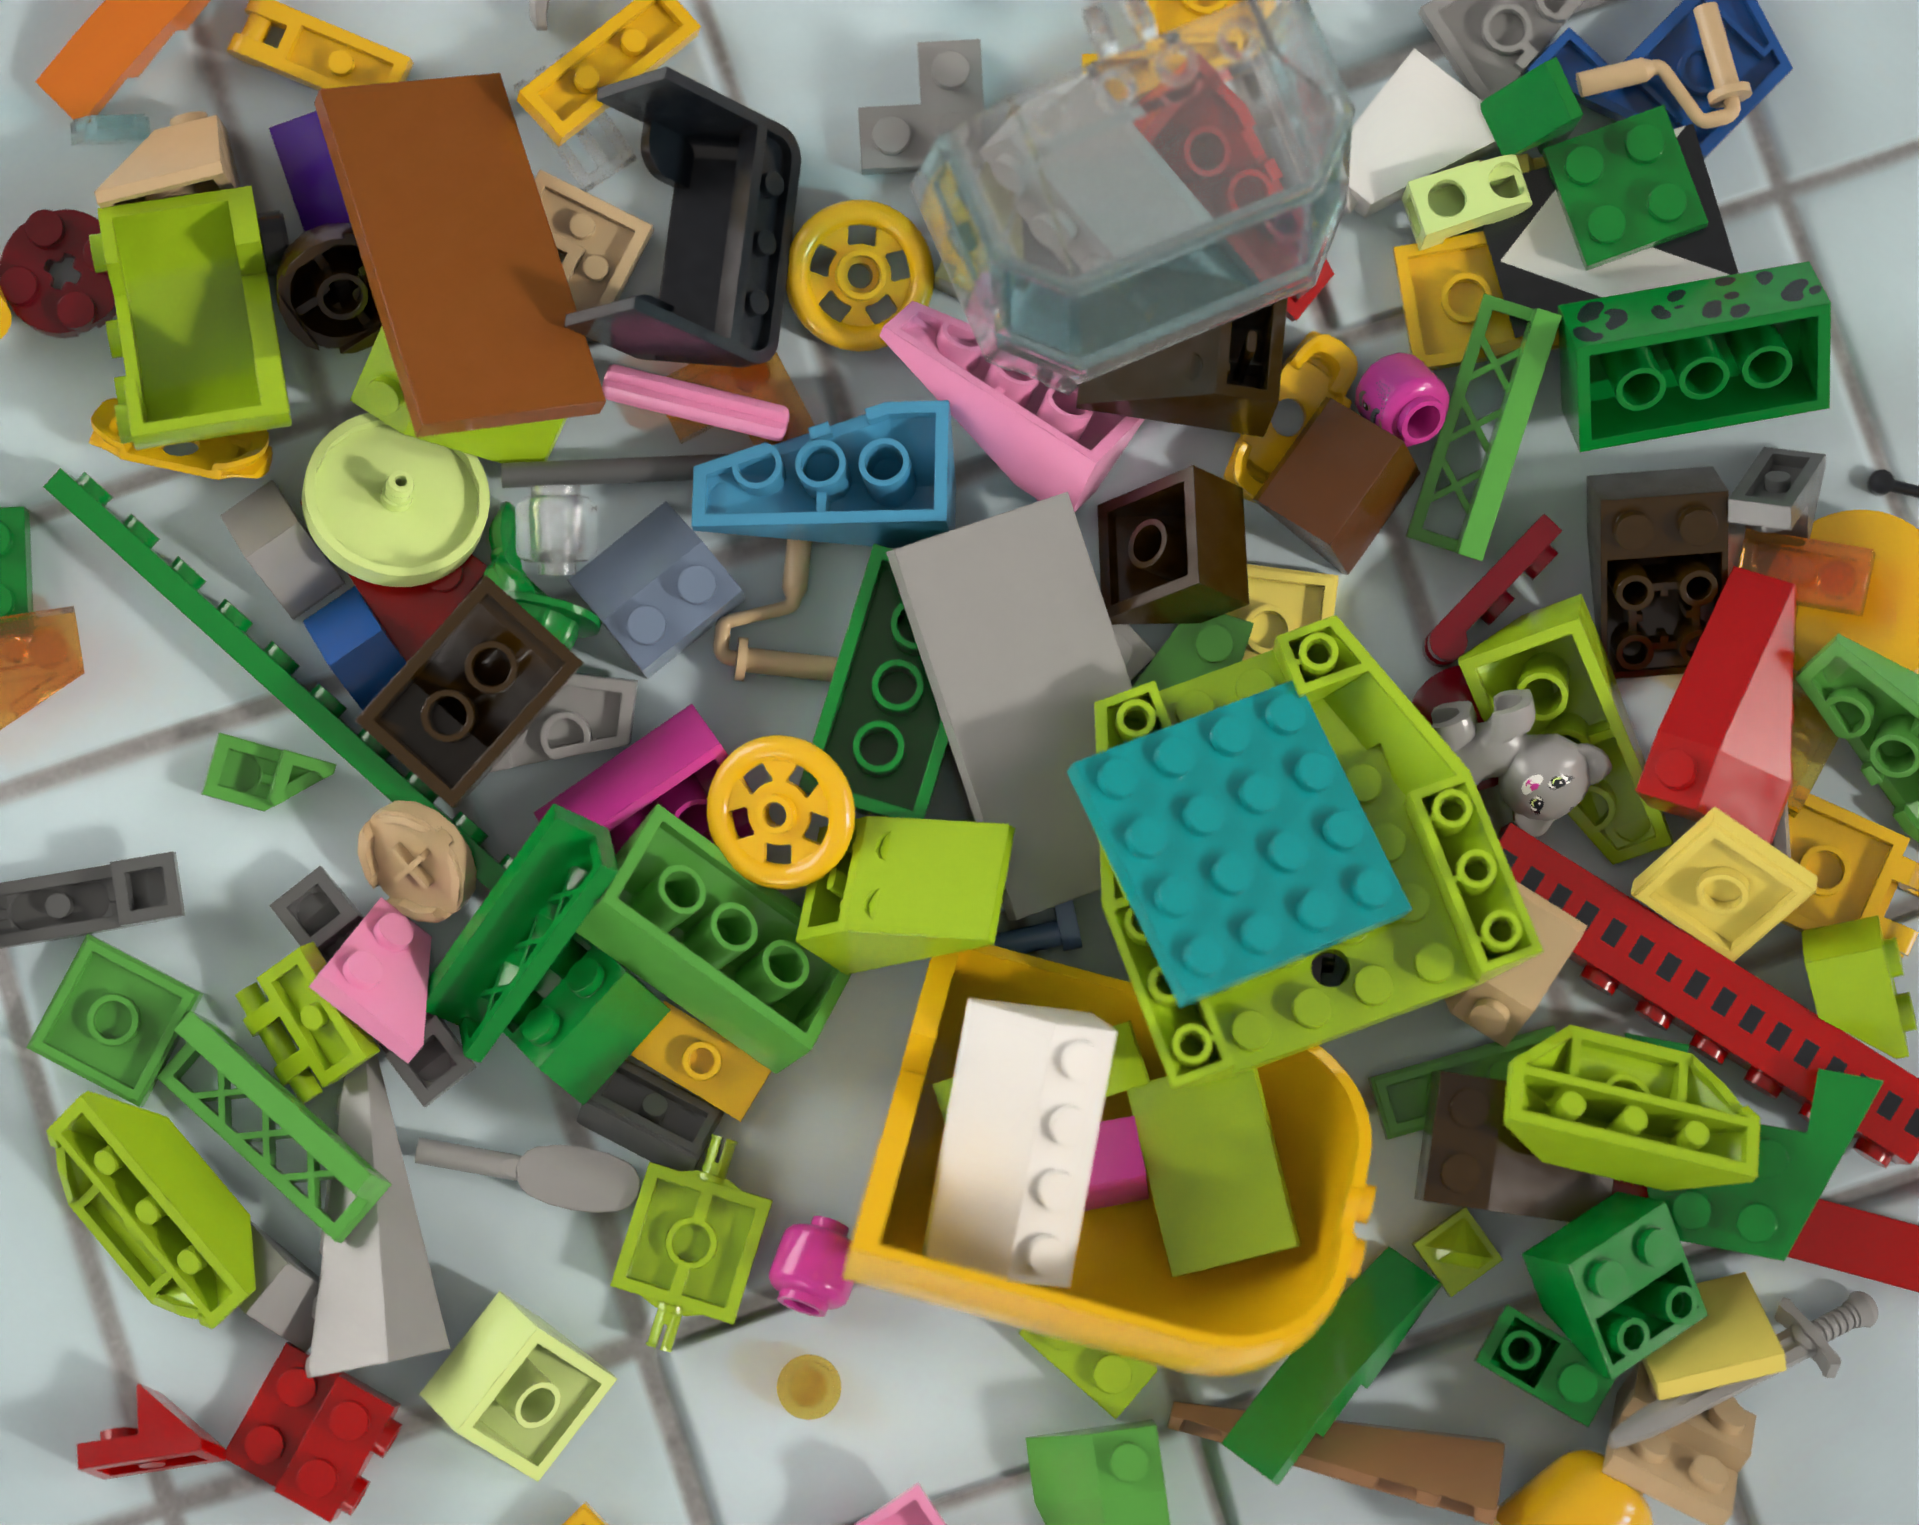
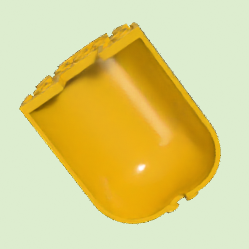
M994 945L930 958L886 1123L879 1141L849 1248L843 1279L1172 1370L1201 1376H1231L1266 1367L1299 1348L1316 1332L1336 1304L1347 1277L1354 1279L1358 1277L1365 1254L1366 1240L1356 1237L1354 1226L1355 1222L1367 1224L1376 1194V1186L1366 1183L1371 1158L1372 1132L1364 1100L1344 1068L1319 1045L1257 1068L1301 1243L1300 1247L1172 1277L1146 1172L1149 1199L1083 1212L1069 1288L1019 1283L925 1257L922 1250L945 1129L944 1119L932 1084L954 1077L968 998L1091 1012L1111 1027L1131 1020L1149 1079L1154 1080L1167 1076L1131 982ZM1127 1090L1105 1097L1100 1122L1133 1116Z

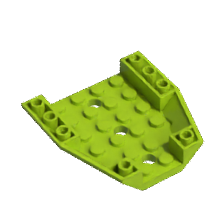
M1337 615L1276 636L1274 648L1271 651L1159 691L1154 680L1094 702L1096 754L1292 680L1299 698L1307 696L1412 908L1403 918L1180 1008L1128 899H1125L1100 844L1102 909L1172 1090L1240 1075L1470 990L1538 956L1544 951L1470 770ZM1326 953L1341 957L1348 968V978L1346 981L1336 987H1326L1318 983L1311 972V963L1315 958Z

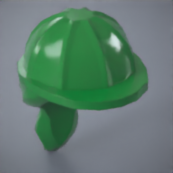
M508 501L502 502L489 527V542L492 550L490 554L491 563L487 566L484 577L487 575L569 650L574 646L577 638L597 635L602 624L597 615L586 608L568 601L549 597L527 577L522 569L520 556L523 537L521 516L513 504Z

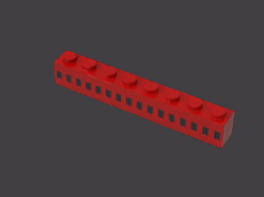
M1509 823L1501 828L1497 838L1515 881L1587 925L1584 934L1568 957L1584 968L1579 975L1582 980L1609 996H1613L1616 989L1625 993L1638 1002L1634 1009L1636 1014L1667 1031L1671 1023L1693 1036L1689 1042L1690 1047L1705 1058L1719 1065H1722L1724 1060L1728 1058L1746 1069L1747 1073L1743 1080L1761 1093L1777 1099L1782 1092L1803 1105L1798 1115L1807 1122L1810 1119L1818 1069L1883 1080L1884 1083L1854 1135L1857 1141L1853 1146V1150L1883 1168H1887L1891 1161L1895 1164H1912L1919 1152V1078L1846 1032L1818 1018V1015L1514 824Z

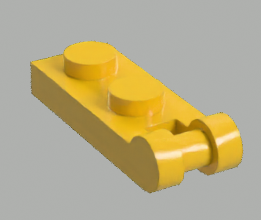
M275 0L248 1L244 12L249 16L241 34H233L226 50L230 55L247 64L265 68L317 91L327 88L403 82L407 80L413 66L411 57ZM271 27H279L285 30L278 48L265 44Z

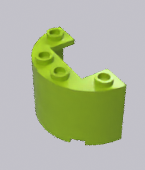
M252 185L97 208L101 233L89 235L91 254L95 272H108L117 314L116 320L106 321L108 342L112 359L123 357L126 373L125 376L114 377L118 405H115V415L121 444L133 442L135 449L141 450L292 426L288 392Z

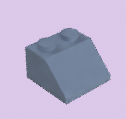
M666 501L567 580L592 612L599 617L605 628L647 679L716 625L721 617L728 615L746 600L740 586L704 542Z

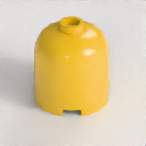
M1587 1449L1572 1450L1554 1460L1498 1505L1494 1525H1654L1652 1511L1642 1496L1644 1493L1602 1473L1605 1456Z

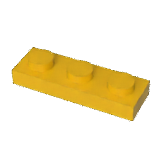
M634 0L522 88L518 93L517 102L560 147L610 107L596 100L598 88L656 70L694 40L700 32L701 25L678 0Z

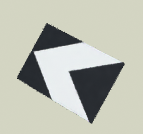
M1693 123L1673 130L1708 220L1706 228L1585 271L1547 166L1522 173L1533 205L1518 215L1482 226L1504 300L1532 309L1540 308L1558 314V305L1738 274ZM1509 316L1515 338L1522 337L1528 321Z

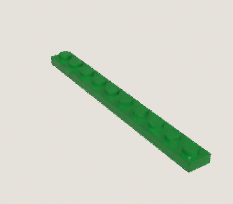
M60 468L43 487L391 802L416 801L437 810L450 821L470 847L477 869L476 879L490 891L493 889L514 858L507 853L499 862L484 849L481 844L489 836L462 811H459L453 819L443 812L434 803L439 796L411 771L406 776L402 775L387 761L391 753L366 730L362 729L357 734L339 718L347 708L320 683L312 691H309L293 676L300 667L294 659L273 641L263 649L246 634L253 623L225 598L216 607L199 591L207 581L179 556L169 564L152 548L160 539L134 515L130 514L124 522L106 507L113 496L85 471L76 480Z

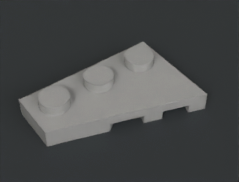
M1431 0L1421 6L1418 14L1464 87L1483 101L1518 79L1584 0Z
M575 673L490 773L629 745L632 738L638 680Z

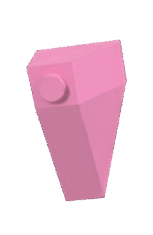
M915 301L908 304L885 324L879 335L938 401L949 400L951 415L1016 486L1035 497L1037 501L1068 492L1074 512H1076L1096 492L1145 420L1076 409L1080 368L1076 369L1072 377L1040 364L1042 353L1031 348L1022 346L1020 352L1017 353L990 344L988 336L983 329Z

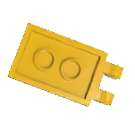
M1484 231L1448 237L1444 239L1443 243L1419 251L1417 243L1393 247L1410 353L1424 362L1432 371L1461 365L1483 294L1504 299ZM1492 311L1485 337L1496 359L1519 348L1523 336L1515 338L1509 315ZM1559 327L1551 350L1559 349ZM1480 348L1476 363L1488 361L1482 348Z
M1792 786L1788 797L1791 859L1818 876L1816 892L1780 923L1801 932L1803 930L1878 916L1884 939L1896 937L1901 959L1904 955L1908 956L1919 932L1884 916L1897 887L1919 898V863L1903 856L1910 838Z

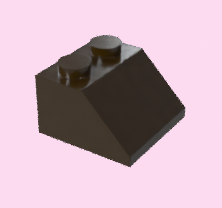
M1192 465L1097 505L1100 586L1112 625L1203 623L1249 605L1242 487Z

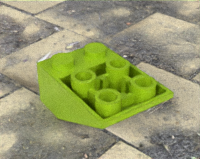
M879 816L856 818L852 839L842 859L823 878L807 885L795 942L845 975L994 945L1015 827L1004 823ZM828 825L819 827L816 842L822 843Z

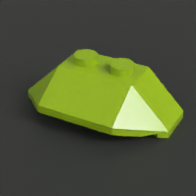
M1569 1025L1527 1052L1515 1057L1508 1064L1503 1124L1543 1163L1663 1191L1753 1182L1758 1176L1760 1117L1748 1105L1743 1107L1729 1088L1691 1053Z
M86 1091L46 1130L50 1146L56 1149L57 1169L69 1207L151 1304L182 1317L197 1319L201 1325L214 1329L256 1290L250 1214L167 1116Z

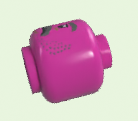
M1398 352L1384 356L1373 363L1362 375L1356 388L1355 404L1359 414L1403 440L1407 447L1427 442L1433 438L1442 428L1449 411L1450 396L1445 384L1424 362L1408 353Z

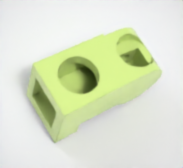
M1513 154L1491 158L1482 162L1477 160L1408 181L1402 196L1419 251L1441 244L1445 238L1518 215L1533 205L1517 156Z

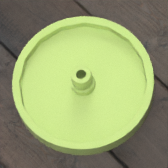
M370 413L348 419L331 430L321 440L309 460L302 487V510L305 523L320 550L334 564L350 575L373 584L389 587L424 585L454 572L471 556L477 547L490 507L489 484L477 456L404 435Z

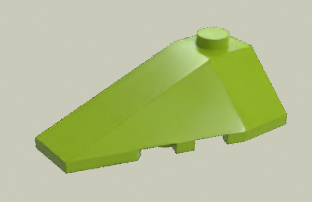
M1582 594L1521 615L1458 658L1459 666L1484 721H1487L1492 716V713H1494L1495 695L1507 690L1530 689L1536 714L1534 723L1530 731L1526 733L1527 735L1557 733L1577 744L1588 743L1598 747L1608 755L1612 765L1611 772L1599 783L1590 785L1583 800L1567 814L1612 865L1673 844V837L1663 811L1649 807L1636 792L1646 763L1607 654Z

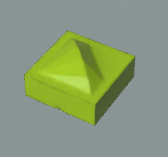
M1462 1207L1412 1243V1246L1434 1277L1443 1284L1442 1288L1449 1297H1453L1503 1261V1258L1466 1207Z

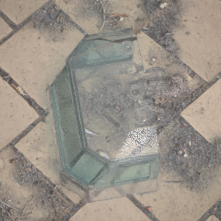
M1122 0L1124 15L1131 26L1138 45L1119 52L1117 38L1108 14L1103 10L1102 6L1094 4L1083 9V19L1100 59L1099 61L1010 96L937 137L910 187L986 362L1010 372L1014 370L1043 382L1046 387L1069 396L1079 385L1290 296L1296 295L1297 299H1299L1316 285L1348 203L1352 118L1355 108L1308 0H1246L1158 36L1155 19L1146 0Z

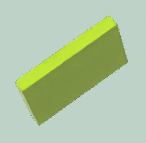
M1257 1068L1231 1078L1172 1090L1167 1076L1150 1080L1148 1084L1127 1090L1172 1277L1301 1246Z

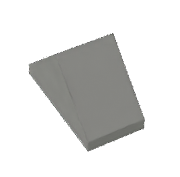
M270 480L220 515L245 559L293 620L346 584L327 556L316 545L308 529L273 480Z
M251 1221L256 1290L239 1307L249 1317L307 1352L312 1345L315 1320L311 1317L313 1299L318 1295L320 1277Z

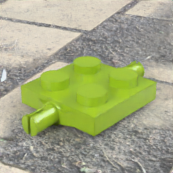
M711 1134L712 1138L701 1171H679L649 1162L610 1284L612 1287L640 1295L651 1305L658 1308L645 1345L656 1349L664 1324H666L667 1328L660 1350L672 1353V1347L682 1316L704 1315L732 1325L735 1324L773 1203L771 1199L741 1190L729 1179H726L738 1142L726 1139L720 1161L717 1162V1156L724 1137Z

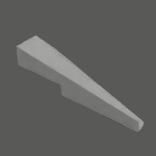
M377 1054L343 1077L342 1092L338 1095L336 1114L339 1115L337 1134L391 1182L392 1185L341 1244L335 1242L323 1230L321 1232L319 1254L322 1255L318 1295L313 1299L311 1317L315 1320L311 1353L306 1359L305 1366L307 1378L450 1349ZM338 1179L328 1180L324 1211L336 1221L357 1196Z

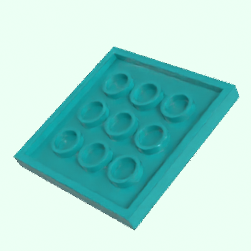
M1292 680L1074 762L1066 771L1180 1008L1396 921L1412 910L1307 696L1299 698Z

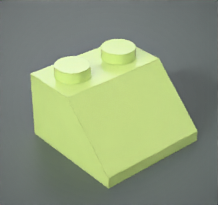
M499 1291L419 1395L456 1433L538 1482L617 1381V1378L541 1317Z

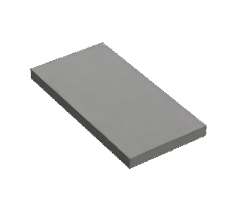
M1068 492L886 552L975 822L1004 823L1015 827L1002 898L1008 920H1019L1100 890V842L1066 771L1074 762L1096 754L1094 702L1132 689V685Z

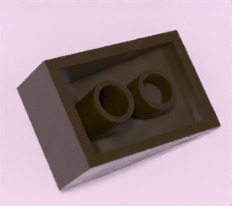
M486 575L355 721L449 806L457 808L506 755L584 662Z
M1432 1071L1414 1199L1571 1222L1612 1195L1614 1179L1543 1163L1503 1124L1507 1081L1445 1071Z

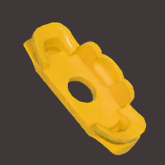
M1311 331L1290 356L1287 357L1281 368L1279 401L1291 399L1297 402L1303 411V424L1300 430L1291 436L1279 434L1274 429L1272 422H1270L1264 437L1240 435L1225 469L1224 480L1242 487L1244 499L1256 503L1253 498L1326 397L1332 398L1350 408L1352 401L1346 397V394L1357 375L1358 362L1354 352L1331 335Z
M110 398L102 402L91 417V426L94 431L89 439V444L107 450L122 460L216 480L235 477L257 479L265 476L271 467L273 451L272 447L268 445L269 433L267 430L192 441L191 443L199 447L197 451L189 455L175 456L166 453L163 450L165 446L136 450L133 442L121 444L115 415V405H118L117 398Z

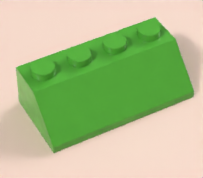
M657 804L615 855L618 874L576 932L777 1074L812 1050L852 974L845 975L795 942L802 907L777 889L760 886L745 879L730 865L719 847Z

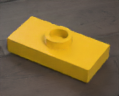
M664 1000L663 1003L670 1009L669 1013L638 1045L631 1056L742 1122L772 1071L710 1027Z

